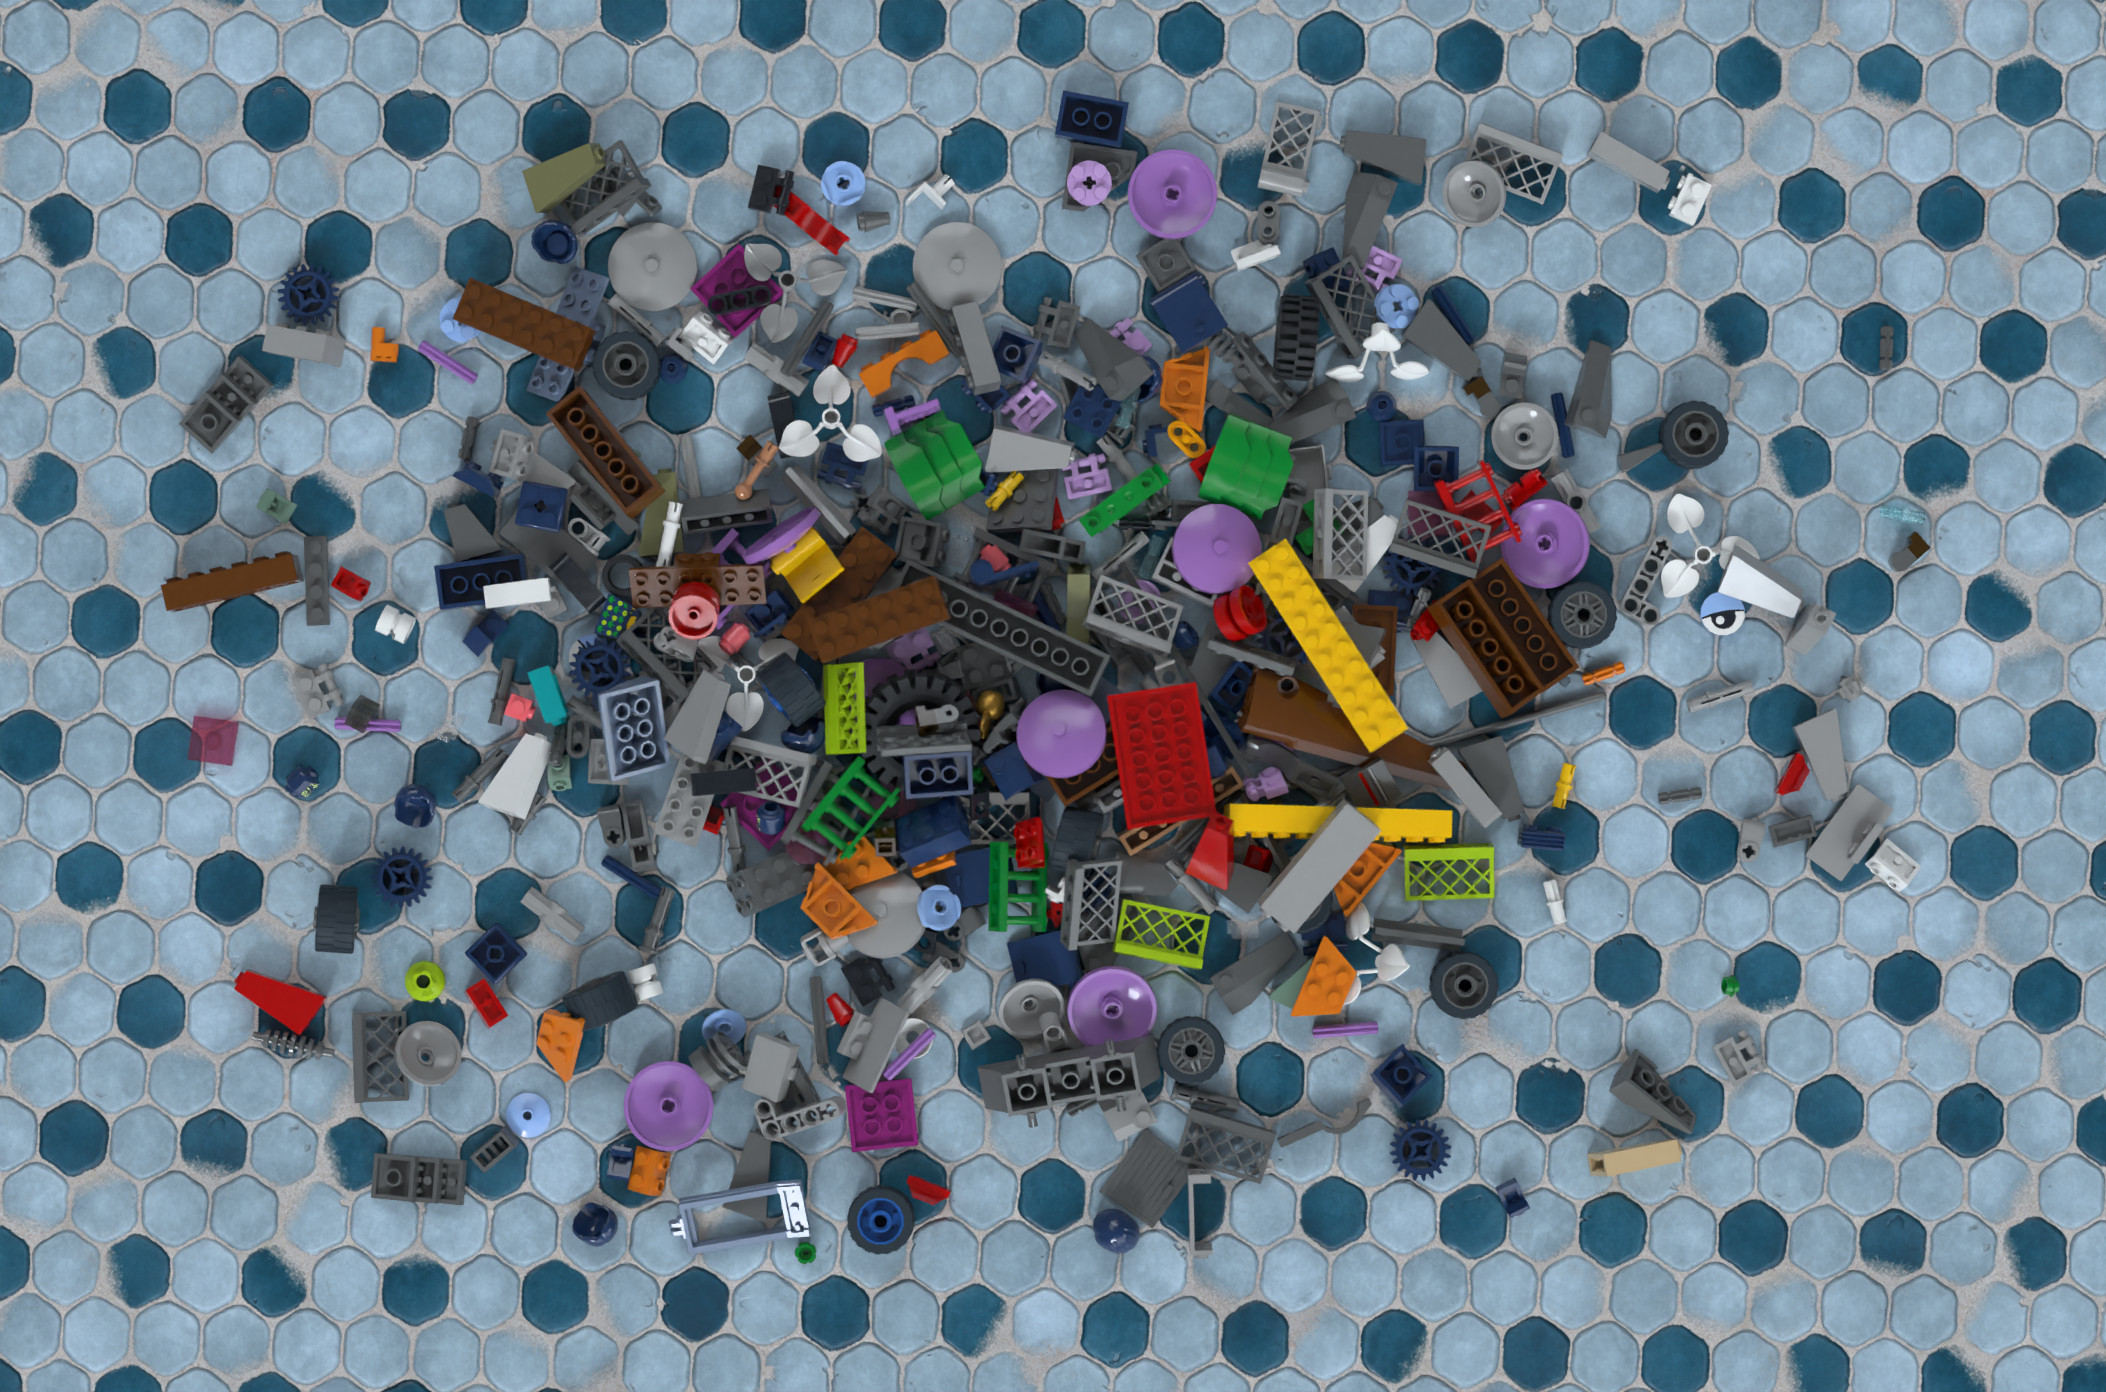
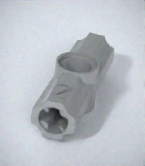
M755 343L744 357L746 361L761 370L763 375L776 384H781L798 397L810 382L796 371L790 377L783 375L780 370L785 361L776 355H771Z
M1568 469L1551 478L1565 504L1571 507L1570 500L1572 497H1578L1581 500V507L1574 510L1584 520L1589 534L1601 527Z
M531 887L521 900V903L537 914L542 922L550 928L558 930L573 943L586 928L567 913L568 911L554 900H549L534 887Z
M939 956L926 971H923L912 982L911 987L897 1001L899 1007L909 1011V1015L914 1013L925 999L928 1000L936 992L942 981L953 971L952 963L947 958Z

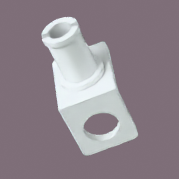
M944 174L933 187L924 182L907 199L905 204L908 206L924 192L942 210L946 205L942 196L955 183L952 179L948 181L949 176L947 174Z
M1152 654L1157 664L1153 670L1161 687L1183 684L1175 660L1169 659L1168 656L1162 658ZM1166 671H1172L1175 674L1176 678L1172 684H1166L1163 681L1162 677Z

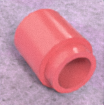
M988 544L979 552L982 555L979 559L990 562L994 573L1011 567L1008 562L1009 559L996 544L993 547Z
M734 623L721 636V641L718 643L719 647L730 656L733 653H737L751 638L749 634L750 629L743 623Z

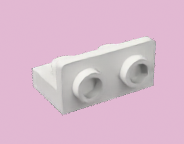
M1688 173L1686 177L1682 176L1677 185L1680 191L1677 197L1673 196L1667 207L1670 209L1669 216L1693 226L1712 185L1694 177L1691 173Z
M1259 240L1231 250V255L1238 272L1279 257L1281 254L1278 245H1263Z
M702 312L697 313L679 336L712 364L718 361L726 348L734 341V337L731 336V333L726 328L720 327L713 321L710 315Z
M1888 838L1882 842L1874 855L1865 863L1872 873L1881 877L1890 888L1898 892L1909 885L1922 867Z
M1066 874L1058 887L1050 883L1045 890V893L1048 894L1047 898L1055 903L1063 902Z

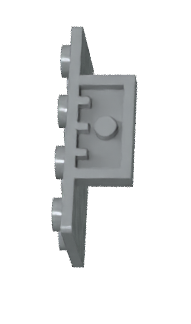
M681 752L654 831L655 834L692 847L697 846L714 795L692 796L690 774L723 771L724 762L713 761L708 758L707 763L703 764L692 760Z
M1857 784L1809 848L1806 857L1836 879L1842 881L1852 866L1860 862L1884 829L1882 825L1891 815L1893 809L1864 787Z
M879 997L871 1016L857 1011L854 1012L837 1049V1052L851 1058L843 1074L844 1079L873 1093L909 1016V1011Z

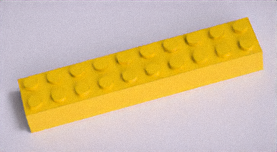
M1284 539L1248 563L1369 752L1372 753L1408 730L1409 727L1289 541Z
M1224 805L1223 816L1234 820V837L1246 836V833H1251L1252 838L1268 837V834H1273V838L1285 839L1290 838V835H1295V839H1309L1336 807ZM1356 808L1380 828L1381 832L1373 841L1379 840V837H1384V842L1401 841V838H1406V842L1412 843L1423 842V839H1428V843L1445 842V839L1452 837V810Z

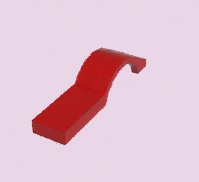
M777 186L776 198H780L782 190L780 186ZM790 191L788 198L790 204L789 208H786L785 216L820 245L837 256L840 247L845 241L849 242L850 238L827 222Z

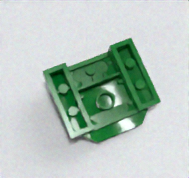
M944 410L884 442L888 455L902 483L926 520L936 517L986 488L980 477L983 466L982 460L970 442L962 424L950 421Z
M1230 413L1212 454L1198 497L1214 504L1231 506L1244 514L1262 520L1266 510L1279 505L1294 462L1288 451L1293 437Z

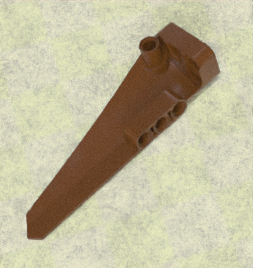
M1255 666L1240 711L1243 712L1242 717L1239 715L1238 726L1241 732L1279 741L1296 750L1360 767L1367 765L1380 756L1391 775L1450 790L1428 763V760L1431 758L1430 754L1436 748L1403 732L1371 753L1342 708L1332 707L1333 702L1327 701V693L1293 675L1282 676L1272 669H1261ZM1285 679H1290V680H1291V683H1290L1289 686H1287V687H1282V686H1281V683H1282L1283 680H1285ZM1458 760L1459 763H1460V764L1464 767V769L1468 772L1465 763L1462 762V761H1460V760Z

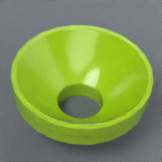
M417 962L406 972V990L416 1000L431 1001L437 998L444 990L445 974L434 962ZM420 975L429 977L430 984L427 988H420L418 986L417 979Z

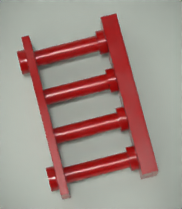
M1477 461L1480 469L1451 483H1444L1442 479L1433 483L1445 510L1457 515H1462L1463 511L1492 497L1495 498L1499 509L1475 521L1489 524L1504 517L1509 529L1487 539L1484 551L1511 537L1517 543L1522 541L1520 538L1523 535L1518 523L1513 524L1491 475H1494V472L1489 462ZM1485 477L1490 489L1461 503L1453 502L1451 497L1454 494L1453 491ZM1452 521L1456 533L1464 530L1461 521ZM1479 527L1469 530L1470 534L1472 535L1473 531L1479 529ZM1466 532L1458 536L1463 547L1472 543ZM1481 543L1476 544L1478 549H1480ZM1474 546L1466 549L1465 552L1469 560L1475 562L1478 554Z

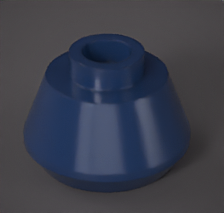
M673 353L663 356L661 358L659 377L669 384L681 382L688 370L684 358Z
M1377 391L1368 398L1366 408L1368 414L1374 420L1387 421L1394 416L1397 410V403L1394 396L1389 392Z
M1179 621L1172 641L1177 649L1185 650L1198 645L1199 635L1188 622Z

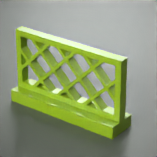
M864 662L823 665L824 700L826 703L824 706L826 755L865 753ZM849 682H850V684L852 685L851 688H850V690H849V688H848Z
M1493 843L1403 846L1405 901L1495 898ZM1479 859H1489V867L1483 873L1474 866ZM1435 860H1441L1446 865L1438 875L1429 867ZM1457 860H1464L1469 865L1461 874L1452 867ZM1409 861H1419L1424 866L1416 876L1409 870ZM1449 868L1458 876L1450 885L1441 878ZM1471 868L1480 875L1472 885L1463 877ZM1427 869L1435 876L1428 886L1419 879ZM1409 874L1413 877V879L1410 882ZM1460 879L1469 886L1464 893H1457L1452 889ZM1484 879L1489 883V893H1480L1474 887ZM1437 880L1447 887L1441 894H1435L1430 890ZM1415 881L1425 888L1419 895H1410V886Z
M1123 899L1112 953L1197 970L1202 969V958L1210 916ZM1127 905L1135 906L1140 913L1132 921L1125 914ZM1141 908H1145V909H1148V910H1146L1145 912H1143V911L1141 910ZM1151 910L1157 911L1162 918L1154 925H1151L1145 916ZM1162 912L1170 913V914H1168V915L1165 917ZM1173 914L1179 915L1183 921V924L1176 929H1173L1167 920ZM1184 916H1185V917H1190L1191 919H1189L1188 921H1186V919L1184 918ZM1143 917L1149 928L1139 934L1132 923ZM1194 919L1204 920L1202 930L1195 934L1188 923ZM1164 921L1171 932L1160 938L1154 927ZM1130 926L1136 937L1130 941L1121 940L1122 930ZM1186 926L1192 937L1182 943L1176 931ZM1151 930L1158 941L1153 945H1146L1141 936ZM1172 934L1179 943V946L1173 950L1168 949L1163 942ZM1139 939L1141 943H1136L1134 941ZM1195 939L1199 945L1198 955L1189 953L1184 945ZM1160 943L1163 948L1156 947V945ZM1179 948H1182L1184 952L1177 951V950H1178Z

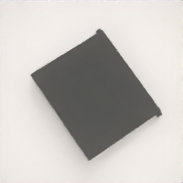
M1146 1128L1099 1192L1102 1195L1105 1193L1153 1229L1186 1184L1187 1169H1196L1197 1167L1192 1163L1175 1159L1177 1152L1150 1133V1129Z

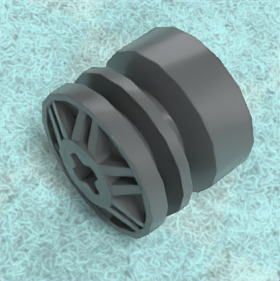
M717 1031L713 1035V1039L709 1038L706 1041L708 1049L704 1046H699L688 1057L691 1065L702 1080L715 1091H720L730 1082L728 1073L736 1077L740 1073L739 1070L744 1071L748 1064L739 1047L727 1035Z

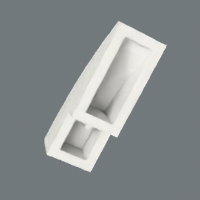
M550 578L483 586L486 609L552 601Z

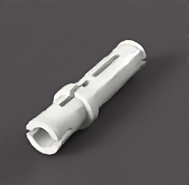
M669 501L666 521H663L665 527L656 567H668L671 564L677 529H680L681 525L679 524L683 506L681 503Z

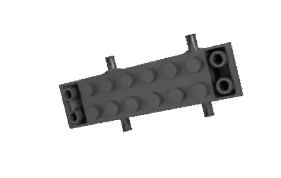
M1154 1035L1114 1042L1113 1038H1110V1043L1108 1039H1105L1104 1044L1026 1058L1025 1054H1021L1022 1058H1020L1019 1054L1015 1060L978 1066L985 1109L1005 1112L1009 1116L1025 1115L1027 1116L1030 1128H1033L1032 1119L1034 1127L1038 1126L1037 1113L1053 1109V1105L1097 1097V1101L1104 1099L1115 1100L1117 1111L1121 1112L1120 1103L1122 1111H1125L1124 1098L1132 1094L1141 1093L1142 1088L1161 1078Z

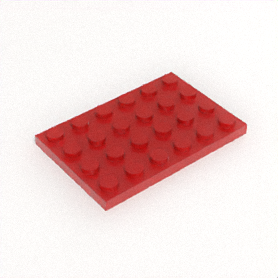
M1196 682L1107 696L1127 828L1134 829L1210 817L1213 811L1216 812Z

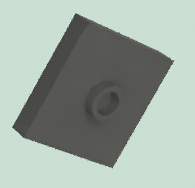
M1163 238L1136 255V258L1158 293L1197 271L1178 239Z

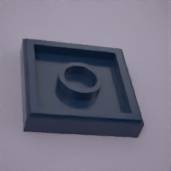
M1424 419L1379 421L1381 466L1414 465V446H1425Z

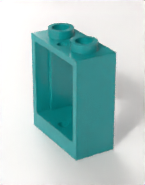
M547 665L528 672L545 723H551L552 726L566 723V718L570 717L568 707H565L566 702L553 666Z

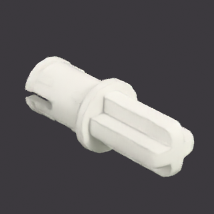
M1556 880L1545 881L1543 885L1548 900L1546 905L1550 908L1553 925L1567 922L1562 905L1564 900L1560 897Z

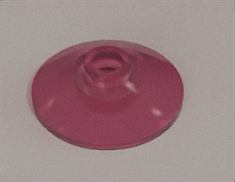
M801 821L797 828L801 830L800 833L828 848L827 838L817 830L810 829L806 832L800 827L804 823ZM790 841L788 845L785 844L788 854L799 863L813 864L824 857L798 841Z

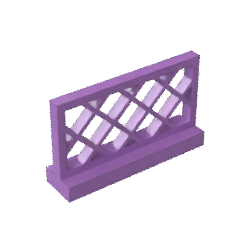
M938 399L896 414L893 407L884 409L893 436L902 433L900 426L941 411Z

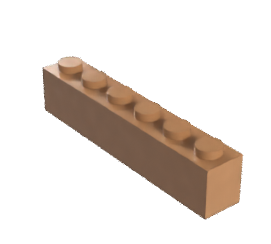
M1230 763L1227 764V770L1224 771V775L1216 779L1211 777L1215 803L1244 786ZM1186 821L1134 829L1126 827L1116 834L1129 855L1132 856Z

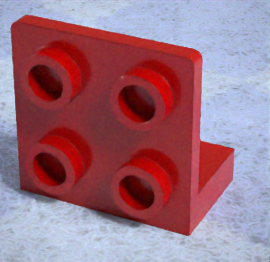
M1041 817L1015 823L1014 837L1016 839L1017 850L1015 858L1017 860V867H1045L1043 823H1041Z

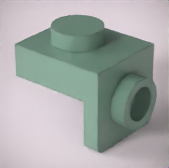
M267 488L261 495L256 507L282 523L287 524L297 505Z
M569 754L560 756L562 760L559 766H551L547 762V779L550 790L564 791L572 788L571 758Z

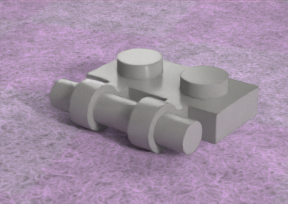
M326 663L318 666L321 672L320 676L316 677L311 669L291 678L309 719L330 711L328 701L333 700L336 707L344 704L341 697L343 694L337 688L333 680L334 674L332 670L329 671ZM324 681L330 692L324 695L319 685Z
M1746 1029L1738 1032L1741 1039L1740 1042L1736 1043L1731 1036L1712 1046L1733 1086L1753 1077L1750 1067L1755 1065L1758 1072L1766 1069L1763 1063L1764 1058L1761 1053L1757 1052L1753 1044L1755 1041L1752 1036L1748 1035ZM1743 1048H1746L1751 1057L1747 1061H1745L1740 1052Z

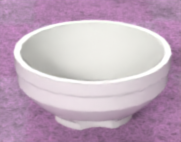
M908 1018L894 1046L896 1051L901 1054L910 1045L906 1039L909 1032L916 1031L920 1036L927 1028H930L928 1024L917 1018ZM933 1040L913 1059L924 1056L930 1050Z

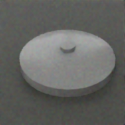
M657 222L642 223L625 231L612 247L608 261L609 278L616 293L630 306L648 312L664 311L682 302L691 292L690 288L695 284L698 271L697 257L689 240L672 226Z
M951 222L934 228L923 237L914 254L913 275L915 282H918L933 305L943 310L951 311L953 306L976 301L979 306L982 305L995 292L1001 278L1002 262L995 242L985 231L972 224Z
M898 871V873L848 891L878 922L874 926L847 935L850 944L861 953L874 958L895 957L911 949L923 935L926 927L921 924L917 911L918 896L923 891L906 874Z

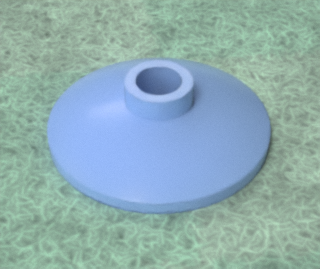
M730 1009L718 1010L705 1019L702 1025L703 1037L706 1041L709 1038L713 1039V1035L720 1031L736 1044L745 1035V1019L737 1011Z
M523 1093L516 1096L509 1103L506 1111V1120L509 1127L514 1133L522 1137H535L541 1134L548 1127L551 1119L548 1103L544 1098L534 1093ZM526 1111L532 1114L530 1120L524 1118Z

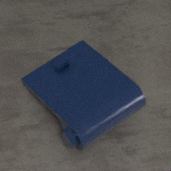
M1194 272L1148 300L1183 354L1228 326L1204 288L1207 284L1200 273L1198 275Z
M978 559L971 566L968 580L973 587L983 588L1023 575L1028 578L1031 576L1030 573L1036 572L1039 565L1038 560L994 573L990 562Z
M990 847L955 854L956 865L945 868L949 891L953 895H957L961 908L988 903ZM1012 858L1008 859L1009 871H1014ZM1016 880L1008 881V893H1019Z
M1061 930L1007 943L1016 983L1027 979H1042L1055 986L1068 984L1069 988L1074 987L1084 976L1078 948L1077 950L1069 951L1060 942Z

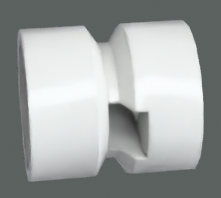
M387 605L377 622L375 631L386 636L392 634V639L404 644L414 627L416 618L406 613L401 615L398 609Z
M655 963L627 972L630 983L635 985L633 993L637 1001L664 993L661 982L656 980L658 973Z

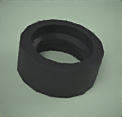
M620 554L606 562L602 570V580L609 592L617 596L628 597L632 595L631 587L626 589L616 587L610 578L611 571L615 565L622 562L629 563L634 568L643 567V565L630 555Z

